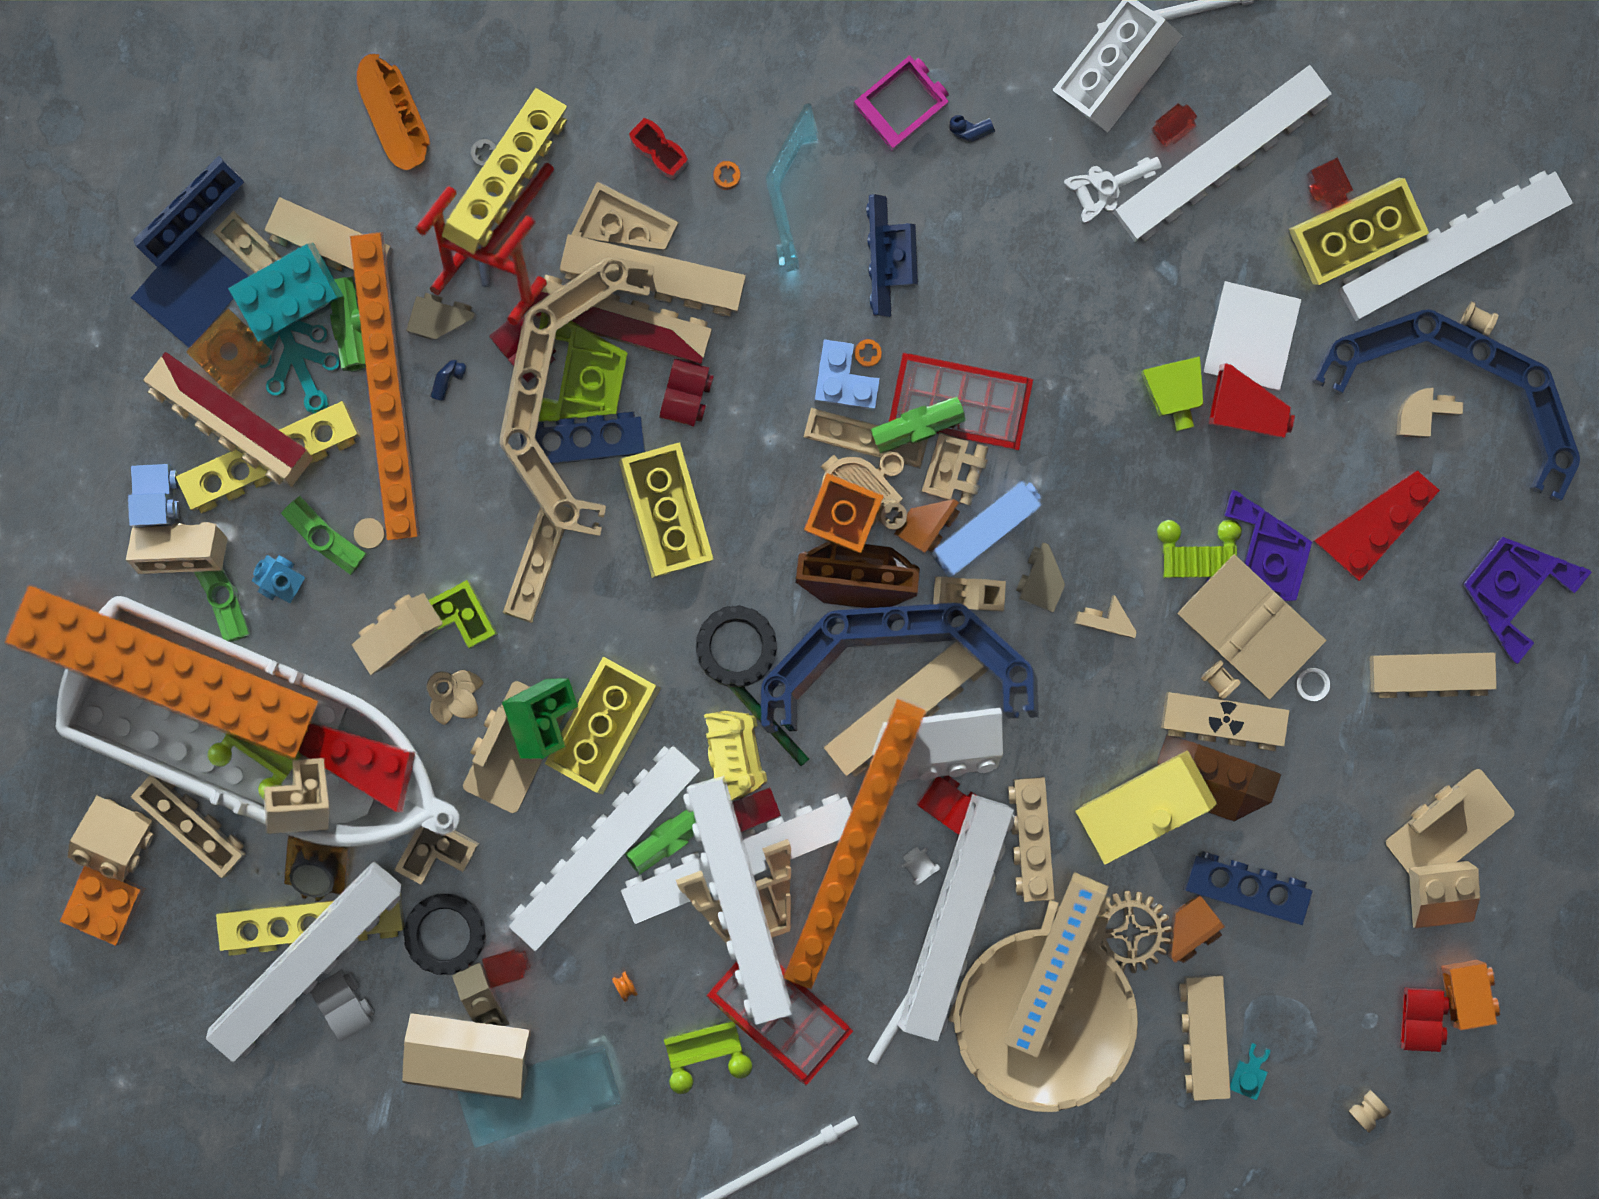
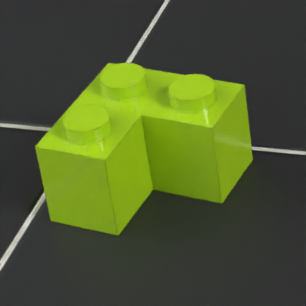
M469 580L428 600L443 623L428 636L455 623L467 647L471 649L498 635Z

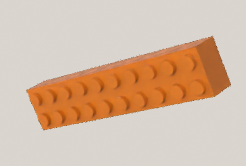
M31 585L26 590L5 640V644L8 647L290 760H295L318 704V701Z

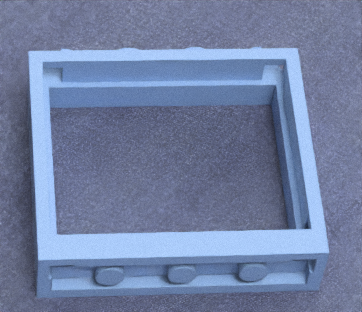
M1021 481L936 548L930 555L948 577L953 576L1039 508L1041 504L1038 500L1041 496L1031 483L1025 485Z

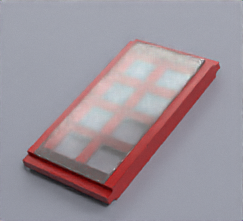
M903 353L889 422L900 418L901 414L921 406L929 407L950 398L958 397L964 410L966 421L939 431L940 433L963 440L1019 450L1033 379Z
M736 961L706 997L797 1080L806 1086L851 1035L853 1030L806 987L784 979L793 1008L792 1014L756 1024L754 1017L749 1018L746 1012L744 1000H747L748 996L746 989H740L735 971L740 969ZM780 965L784 977L786 969Z

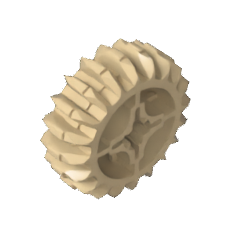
M1125 891L1124 901H1121L1119 895L1115 893L1112 895L1115 904L1111 906L1109 903L1104 915L1099 913L1097 915L1110 919L1115 912L1124 908L1123 922L1119 927L1105 929L1100 947H1103L1116 962H1120L1119 966L1123 972L1126 969V964H1130L1131 973H1136L1137 963H1140L1142 969L1146 971L1149 969L1146 963L1147 959H1150L1155 965L1159 963L1158 959L1154 956L1156 951L1161 955L1167 953L1165 949L1159 946L1161 942L1170 944L1171 939L1162 937L1163 932H1171L1172 927L1162 926L1161 924L1167 921L1169 916L1164 914L1158 917L1157 913L1162 910L1163 906L1158 904L1152 909L1150 906L1154 898L1151 896L1142 903V892H1137L1135 900H1131L1130 891ZM1133 907L1145 910L1152 918L1154 926L1138 925L1135 920ZM1129 916L1130 923L1134 924L1133 928H1138L1140 931L1146 930L1145 932H1138V934L1133 935L1132 947L1131 942L1127 940L1128 936L1123 937L1121 933L1115 934L1116 932H1123V930L1128 929ZM1155 935L1151 946L1144 953L1137 956L1139 940L1142 937ZM1107 939H1122L1125 942L1128 957L1116 954L1108 945Z

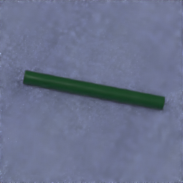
M743 686L728 687L761 723V705ZM773 719V725L778 726V732L770 734L800 767L803 766L810 758Z

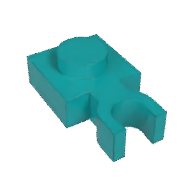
M1251 1042L1248 1049V1062L1245 1063L1238 1060L1230 1080V1090L1257 1100L1268 1074L1267 1071L1260 1069V1066L1268 1059L1271 1050L1265 1048L1263 1056L1255 1057L1253 1052L1256 1044Z

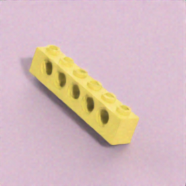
M535 88L446 221L442 234L444 238L472 254L476 252L480 245L483 247L487 245L494 232L491 230L495 222L500 224L508 212L506 205L510 200L515 202L523 189V186L520 185L524 178L530 179L538 166V163L535 161L539 155L542 157L546 156L553 143L550 140L554 133L559 135L566 125L567 119L564 118L567 106ZM532 126H538V127H540L542 130H537V129L533 128ZM517 148H524V149H526L528 152H522V151L518 150ZM502 170H509L513 174H506ZM487 192H493L498 197H492ZM472 215H479L483 219H476Z
M343 401L279 429V431L292 440L301 438L304 441L305 449L313 457L311 463L326 458L328 456L326 451L338 447L339 451L356 444L354 439L360 436L346 403ZM322 426H330L333 431L332 438L327 442H320L317 437V432ZM237 449L176 476L190 510H199L200 513L216 508V501L227 497L228 501L244 495L243 489L251 485L260 488L271 483L272 480L265 475L267 470L260 465L255 469L247 464L249 467L247 478L238 480L235 477L234 470L237 465L246 462L241 458L244 454ZM212 476H218L222 482L221 488L217 492L211 493L207 489V481Z
M402 897L394 908L390 911L385 909L379 915L380 920L377 926L369 932L364 930L357 937L359 941L368 940L367 934L376 933L380 934V939L398 937V931L404 930L405 927ZM335 900L216 914L220 951L228 950V955L232 956L247 954L246 948L258 947L259 952L277 950L278 944L289 943L290 946L305 931L303 926L305 918L312 916L317 919ZM277 920H283L288 924L289 930L284 937L276 935L273 930V925ZM247 923L254 924L258 929V936L255 940H249L243 934V928Z

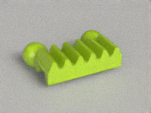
M1228 519L1219 525L1218 536L1224 542V546L1175 547V543L1181 536L1180 526L1172 520L1162 522L1158 526L1157 536L1163 542V578L1212 577L1232 555L1235 554L1237 556L1236 541L1242 535L1240 524L1235 520Z
M228 734L225 735L221 742L214 743L208 750V759L214 766L222 767L227 765L232 758L231 749L235 746L274 773L272 777L263 779L258 786V793L263 800L264 787L282 786L283 781L293 768V760ZM298 752L295 760H299L302 754Z
M727 1021L722 1024H716L664 1039L673 1073L669 1079V1085L672 1091L677 1094H686L693 1087L692 1075L684 1070L686 1065L731 1054L732 1058L728 1063V1070L733 1077L742 1079L747 1077L752 1071V1062L749 1057L743 1055L737 1027L733 1021Z

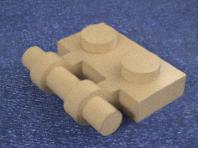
M939 432L922 492L951 500L954 489L962 491L959 502L971 505L974 494L977 495L980 488L977 484L982 468L985 469L988 462L985 458L989 447L977 444L974 455L965 453L968 441ZM962 462L970 465L966 481L957 479Z

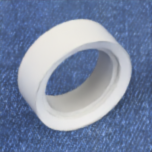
M1305 669L1297 676L1296 690L1305 700H1321L1329 692V677L1321 669ZM1309 673L1320 675L1324 682L1322 692L1316 696H1309L1302 690V679Z

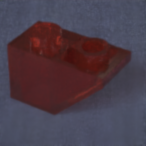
M519 946L482 958L491 988L524 979L528 975L527 970L531 968L526 951L520 952Z

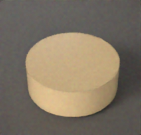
M362 519L354 528L355 541L361 547L373 549L378 547L384 540V527L375 519Z

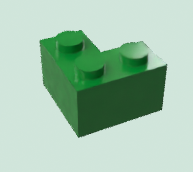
M569 678L545 679L502 702L520 759H543L565 747L556 718L578 707Z

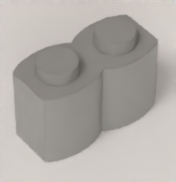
M342 969L316 984L310 991L339 1042L370 1025L373 1022L370 1016L374 1015L366 999L360 1000L355 990L359 987L351 973L344 974Z

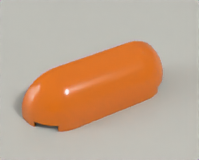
M368 54L360 61L357 69L359 93L390 161L400 169H412L425 160L427 146L430 145L427 130L399 68L395 64L391 66L388 62L379 58V54Z

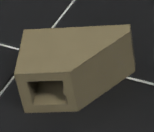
M425 293L424 298L416 296L406 331L409 334L438 342L475 322L477 315L471 312L472 306L454 301L453 306L441 303L442 297Z
M1043 542L1040 548L1034 546L1027 562L1032 564L1028 576L1022 574L1016 591L1021 593L1019 600L1054 613L1065 582L1049 544Z
M480 963L452 975L460 1000L473 1022L498 1026L509 1025L495 990Z

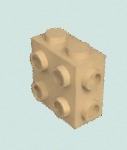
M96 796L70 840L67 857L80 866H88L101 872L107 878H115L123 882L128 872H135L141 858L138 856L141 849L147 850L153 839L154 834L150 832L152 820L140 812L131 811L119 806L118 803L111 799Z

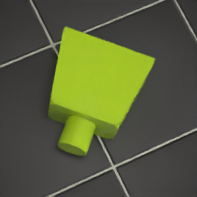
M1200 357L1142 370V378L1159 417L1173 414L1177 431L1193 428L1194 423L1191 410L1203 406Z

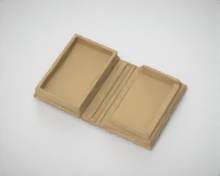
M1235 554L1177 613L1269 700L1327 641Z

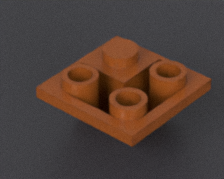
M952 499L911 508L907 514L906 522L895 531L894 536L922 555L927 550L932 553L943 538V536L938 534L942 527L945 525L950 528L959 515L960 511L956 509L959 502Z
M1197 894L1173 912L1172 931L1169 935L1171 940L1170 944H1168L1166 955L1175 963L1177 961L1185 963L1197 954L1195 948L1202 943L1210 945L1222 936L1220 930L1225 926L1200 895Z

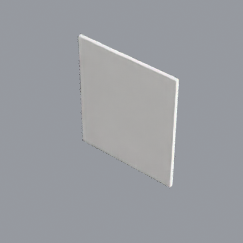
M1225 281L1203 372L1218 376L1219 366L1227 363L1233 365L1260 386L1280 391L1301 299Z

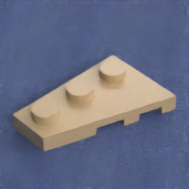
M596 182L571 235L665 250L679 222L600 182Z

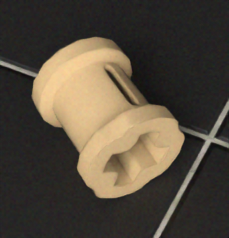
M1471 301L1460 320V324L1489 337L1499 315L1496 313L1489 314L1477 308L1476 303Z
M1219 660L1202 675L1201 679L1208 681L1219 693L1218 697L1223 700L1241 682L1239 679H1234L1223 667L1224 663Z

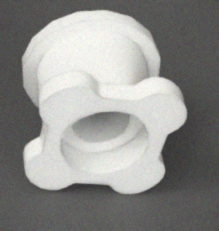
M915 847L903 856L906 862L901 866L908 869L914 877L913 883L916 886L940 869V866L938 864L934 865L925 853L927 852L926 848L920 851L918 847Z

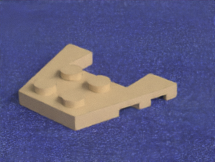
M788 839L762 848L771 876L755 881L772 938L790 931L791 846ZM702 870L676 879L679 890L689 898L692 905L698 912H701L726 944L727 941H731L728 929L723 930L719 920L718 912L722 911L720 900L714 901L713 897H711Z

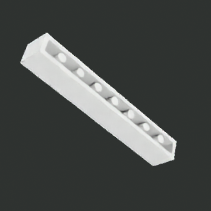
M1309 65L1118 207L1113 214L1134 242L1140 238L1144 242L1159 231L1156 227L1165 219L1168 223H1171L1183 214L1180 208L1189 201L1192 205H1195L1208 194L1205 192V189L1215 184L1218 188L1232 177L1229 172L1236 166H1239L1242 170L1256 159L1253 154L1263 147L1265 151L1269 150L1280 141L1278 135L1287 129L1289 133H1292L1305 123L1302 117L1311 111L1316 115L1329 105L1326 99L1332 93L1311 65Z
M1544 170L1529 179L1531 185L1522 190L1519 185L1502 193L1505 199L1496 204L1493 203L1492 199L1476 207L1478 213L1470 218H1467L1465 214L1449 222L1451 228L1442 233L1439 228L1423 236L1425 242L1416 247L1409 243L1396 251L1398 257L1389 262L1385 257L1369 265L1372 271L1361 276L1358 271L1343 279L1345 285L1338 290L1354 320L1357 321L1571 205L1573 202L1556 171L1547 175Z
M674 745L670 749L664 746L653 758L657 764L649 772L643 769L632 781L636 787L629 795L624 791L611 804L616 809L608 817L604 814L599 817L591 826L595 832L588 840L583 836L571 848V851L575 854L568 862H565L563 859L559 861L550 871L554 877L548 884L545 885L542 881L530 893V896L534 899L525 908L520 904L509 916L513 922L508 927L533 950L536 951L700 771Z
M725 776L690 785L687 788L688 794L684 795V800L688 812H694L697 823L692 824L697 842H703L705 853H701V858L705 871L711 870L714 882L710 883V889L714 901L720 900L722 911L718 912L722 929H728L731 941H727L731 959L737 958L740 969L735 971L740 989L745 988L748 999L744 1000L747 1015L749 1018L754 1017L756 1024L791 1015L793 1008Z
M837 793L821 800L823 806L812 810L811 806L808 805L794 811L795 818L784 822L783 818L779 817L765 823L766 830L756 833L753 828L741 833L753 875L769 869L762 850L764 847L788 839L791 846V860L839 840L851 812L847 797L840 798ZM698 852L681 858L683 864L671 868L669 863L654 869L655 876L643 880L642 875L625 881L626 888L622 889L621 893L634 924L690 902L689 898L679 890L676 879L702 870L711 893L710 883L714 882L711 870L705 871L702 858Z
M972 794L897 1024L906 1033L938 1041L940 1034H944L948 1025V1017L946 1015L949 1006L953 1005L956 1001L958 993L956 985L959 976L964 975L967 967V959L965 957L968 948H971L975 943L977 935L975 927L978 918L981 919L986 909L984 899L987 890H991L994 885L996 876L994 869L997 861L1002 859L1005 851L1003 841L1006 832H1010L1014 824V810L1006 804Z
M373 861L209 1027L206 1040L232 1062L240 1055L243 1058L246 1057L255 1047L254 1041L260 1035L263 1037L267 1036L276 1025L274 1021L281 1014L284 1016L289 1014L297 1004L295 1000L302 993L307 995L318 982L315 979L322 972L328 974L338 963L336 958L343 951L346 953L350 952L359 941L357 937L364 930L367 932L371 931L380 920L378 916L385 909L390 911L401 899L399 896L401 884L377 862Z

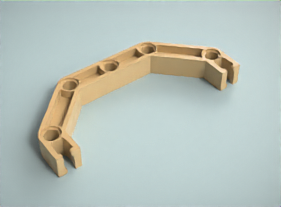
M621 258L603 259L532 306L524 316L500 434V445L548 519L562 529L600 536L602 527H599V523L593 522L591 528L578 524L577 521L580 509L595 510L599 517H604L606 506L574 499L535 440L556 330L616 290L649 296L650 287H647V284L642 283L641 288L627 284L626 279L629 268L644 270V273L647 274L646 276L652 277L654 265ZM611 264L616 265L620 271L618 279L613 282L609 281L605 276V270ZM539 312L545 313L548 317L547 326L541 330L537 329L533 324V318ZM527 372L533 373L536 377L535 386L529 390H526L521 384V378ZM519 432L524 437L523 446L519 449H512L509 445V438L513 433ZM567 504L571 508V516L566 521H560L557 518V510L561 505Z

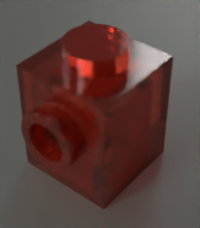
M1338 157L1307 173L1311 185L1308 186L1310 194L1315 202L1320 201L1322 207L1330 203L1332 208L1349 200L1347 195L1353 191V188Z

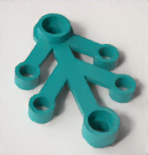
M298 321L264 340L261 349L254 354L253 360L259 368L265 369L270 367L273 362L271 353L280 336L284 349L273 378H270L266 383V390L273 396L283 394L285 391L284 382L292 364L306 394L304 406L308 412L315 414L329 407V399L324 392L317 390L303 358L321 364L328 371L337 370L340 366V359L333 352L323 353L297 343L291 331L307 335L313 342L318 344L325 342L328 338V331L322 325L313 326ZM316 329H322L324 336L316 340L313 337V332ZM267 354L268 362L264 365L259 364V355ZM329 356L336 358V364L333 367H327L325 363ZM274 381H279L281 384V389L278 392H272L270 389V385ZM314 396H318L321 399V404L318 407H312L310 404V400Z

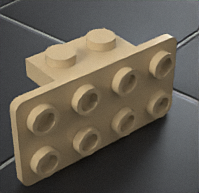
M519 681L513 682L504 701L528 689L529 686ZM501 705L497 711L491 709L484 723L488 730L484 738L478 737L470 753L475 755L472 761L474 763L463 783V788L465 791L510 813H515L519 810L543 759H520L503 705ZM565 714L556 718L558 726L560 725Z
M1475 769L1452 788L1450 785H1447L1435 795L1437 800L1428 807L1426 804H1423L1411 814L1413 819L1387 838L1386 846L1408 874L1409 868L1459 861L1514 817V810L1482 770Z

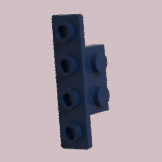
M871 194L869 195V203L866 207L870 223V233L867 238L868 247L871 250V263L868 269L869 277L872 280L870 307L873 310L874 316L891 317V287L918 285L916 224L888 225L887 197Z

